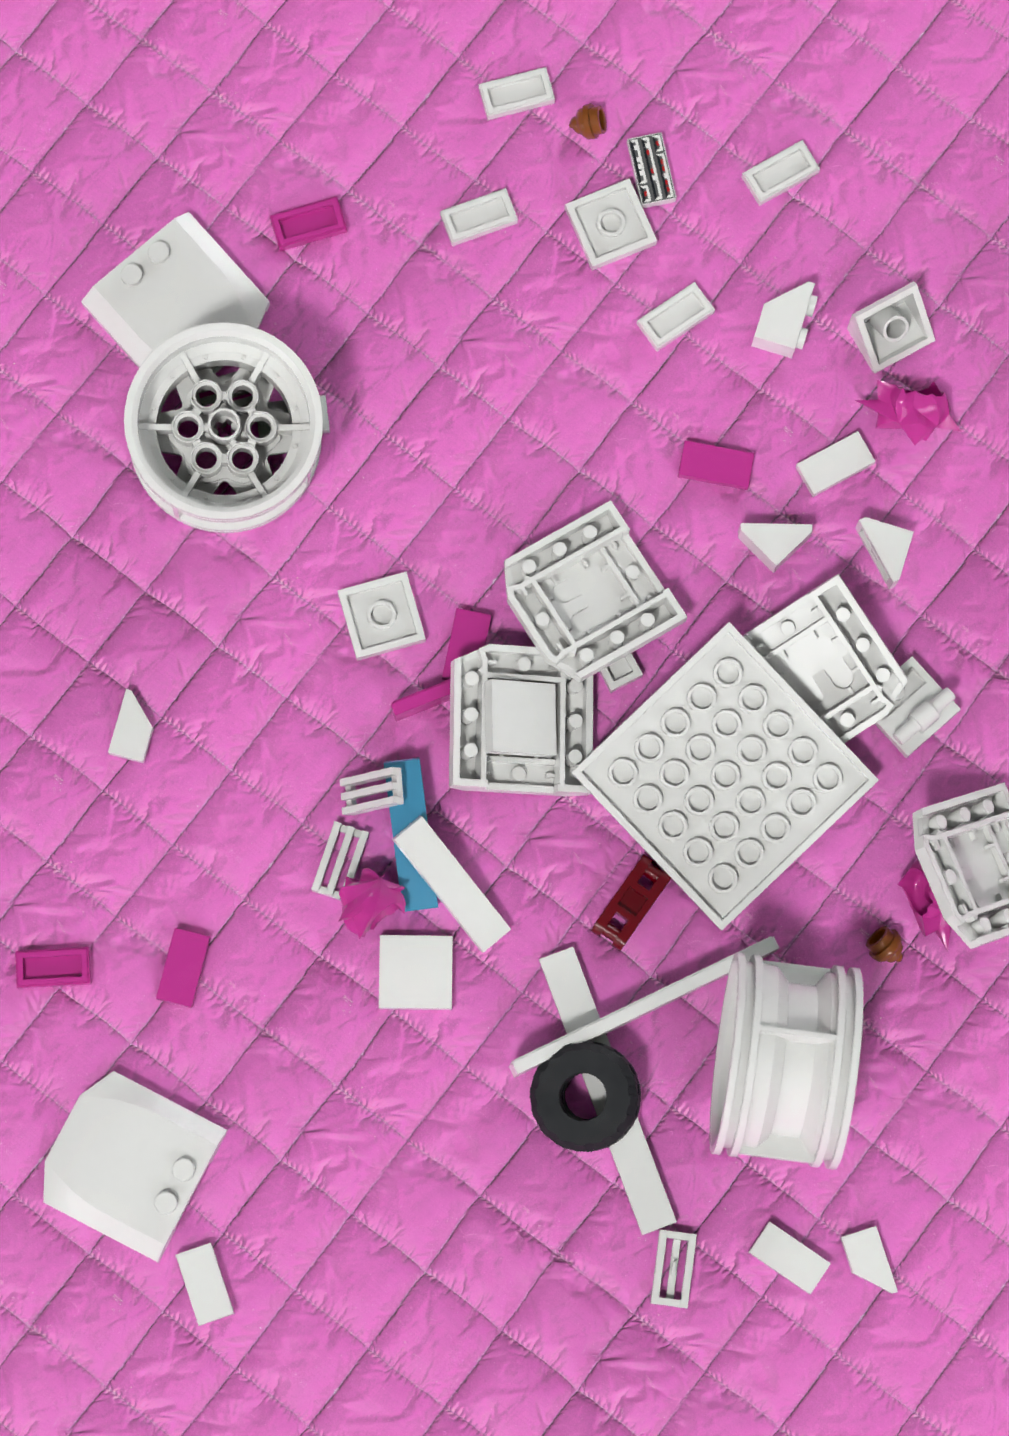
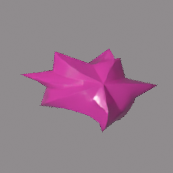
M877 380V399L854 400L878 413L875 429H903L914 445L922 439L927 441L935 428L961 431L949 415L947 397L944 392L939 390L934 381L929 388L916 391L905 390L903 387H898L895 384Z
M917 860L897 885L904 890L922 934L927 936L936 932L948 952L951 926L944 920L921 864Z
M363 868L360 880L346 877L345 886L340 888L339 895L343 906L339 921L344 920L346 927L351 932L357 934L359 939L365 937V934L370 929L374 930L383 918L394 914L397 909L405 914L406 902L401 892L405 887L392 883L390 869L379 876L373 870Z

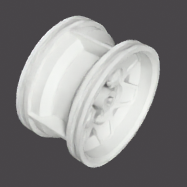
M221 322L198 325L177 333L159 345L145 359L138 369L127 395L124 429L128 450L136 474L148 495L162 510L176 520L200 530L216 533H236L252 530L274 521L288 511L303 495L315 474L319 462L323 414L316 384L303 361L292 349L263 330L238 323ZM234 366L239 367V370L228 382H222L210 367ZM176 387L182 407L177 410L160 413L167 397ZM274 388L283 398L289 413L271 410L267 407ZM203 390H211L216 394L217 399L211 406H201L196 401L198 393ZM239 390H246L252 394L253 400L248 406L240 407L233 402V395ZM184 421L195 422L199 427L197 434L190 438L181 436L178 432L180 424ZM257 421H265L270 425L271 432L264 438H257L251 433V426ZM227 424L231 425V433L233 435L225 436L224 438L219 437V432L216 428L218 426L224 428ZM203 452L213 453L217 458L216 464L210 469L200 468L196 463L199 454ZM239 452H247L252 456L253 463L249 468L239 469L233 464V457ZM161 453L180 455L182 457L177 476L169 468ZM287 453L283 463L273 475L267 458L271 455ZM223 482H227L237 494L215 495L214 492Z
M736 952L734 954L724 994L715 1055L709 1126L711 1154L720 1155L724 1147L726 1148L727 1155L737 1157L740 1154L808 1163L810 1167H820L824 1160L827 1169H837L849 1132L859 1069L863 1025V978L860 968L850 967L845 974L844 967L833 965L831 969L766 961L762 960L760 955H752L749 962H747L744 953Z

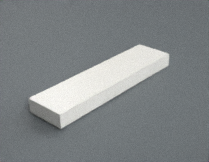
M419 816L392 838L481 952H485L511 930L422 816Z

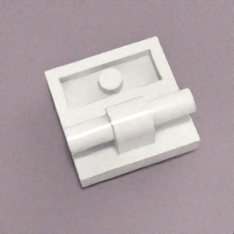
M913 656L900 666L908 678L905 687L900 692L889 714L875 723L905 758H908L961 710L953 701L956 698L954 693L947 687L942 689Z

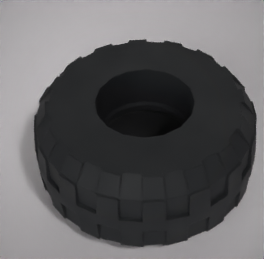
M583 1041L582 1043L564 1045L549 1060L543 1062L537 1068L530 1087L531 1111L540 1130L554 1141L555 1144L563 1148L579 1152H592L610 1147L628 1133L638 1116L641 1106V1087L637 1073L620 1052L606 1044L596 1041ZM588 1073L595 1076L602 1082L606 1090V1103L603 1111L591 1119H583L576 1116L568 1108L565 1101V1090L569 1081L579 1074Z

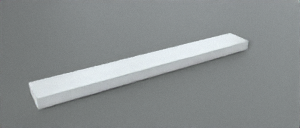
M770 936L737 953H744L746 961L749 962L752 955H760L764 958L777 951L779 946L775 938ZM734 954L514 1059L509 1065L514 1078L549 1060L564 1045L592 1041L727 976Z
M573 947L539 959L566 1034L600 1019ZM606 1034L592 1040L610 1046ZM588 1073L582 1074L598 1116L603 1111L606 1103V1090L602 1082L595 1076ZM637 1117L628 1133L617 1143L611 1145L609 1149L642 1235L674 1224L677 1221Z

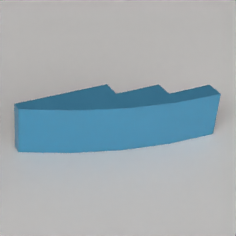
M419 757L384 762V769L389 767L401 768L404 804L389 807L393 838L419 816H422L428 823ZM387 778L386 783L392 782V779ZM387 791L388 797L393 796L392 791ZM394 842L398 881L400 886L405 887L401 891L406 902L405 912L438 908L436 894Z

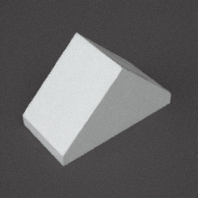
M864 517L858 521L855 529L890 590L896 586L900 579L914 532Z
M741 523L738 529V539L774 573L809 540L812 533V524Z

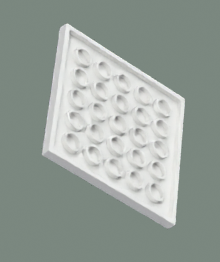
M730 622L719 630L571 771L577 780L721 931L879 781Z

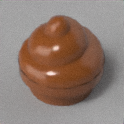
M593 104L584 105L577 111L576 116L570 120L569 127L576 133L582 134L588 140L597 139L599 134L606 132L607 127L603 108Z
M883 926L877 929L866 942V947L870 950L869 955L877 962L887 961L893 963L895 961L901 962L903 959L902 937L895 929L890 930L887 926Z

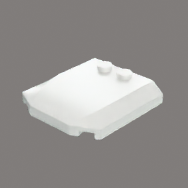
M189 212L169 222L97 282L81 301L85 309L138 368L164 341L177 333L198 325L226 322L248 325L259 329L265 312L268 311L270 306L269 300ZM224 366L210 367V369L217 373Z
M611 500L504 560L508 605L544 661L579 683L678 627L687 620V615L670 589H664L629 535L630 528Z
M839 574L823 582L742 635L844 743L887 716L908 681L907 676Z
M488 644L451 661L450 788L463 791L550 796H585L591 794L571 771L593 751V675L579 683L546 663L536 647ZM498 679L555 684L557 756L549 758L486 753L485 681Z
M1005 782L933 804L912 813L915 853L944 920L970 949L1009 936V791Z
M113 1071L79 1096L45 1160L43 1203L159 1263L176 1231L177 1224L208 1165L214 1159L228 1130Z

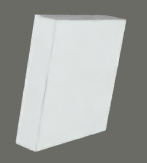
M630 178L565 204V211L592 271L657 244V239Z
M407 572L337 590L357 661L426 642Z
M498 679L485 681L486 753L549 758L557 756L555 684Z
M380 935L379 1009L452 1010L453 936Z

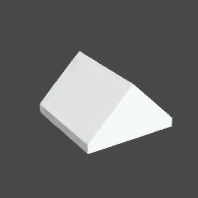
M914 281L852 314L847 330L874 373L936 341L918 286Z

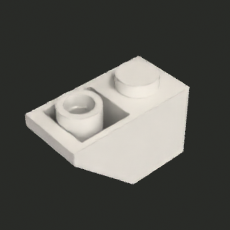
M808 281L765 303L751 346L788 358H792L795 348L802 350L808 329L803 328L802 324L805 315L812 317L818 296L812 295L815 283Z

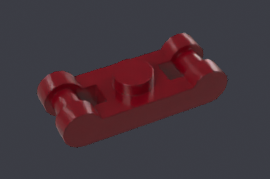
M645 854L638 861L590 930L599 937L601 934L613 942L612 946L619 951L623 949L671 880V877L664 870L662 871L652 864L653 860ZM643 875L654 882L650 890H647L638 883ZM615 914L627 921L622 930L610 923Z

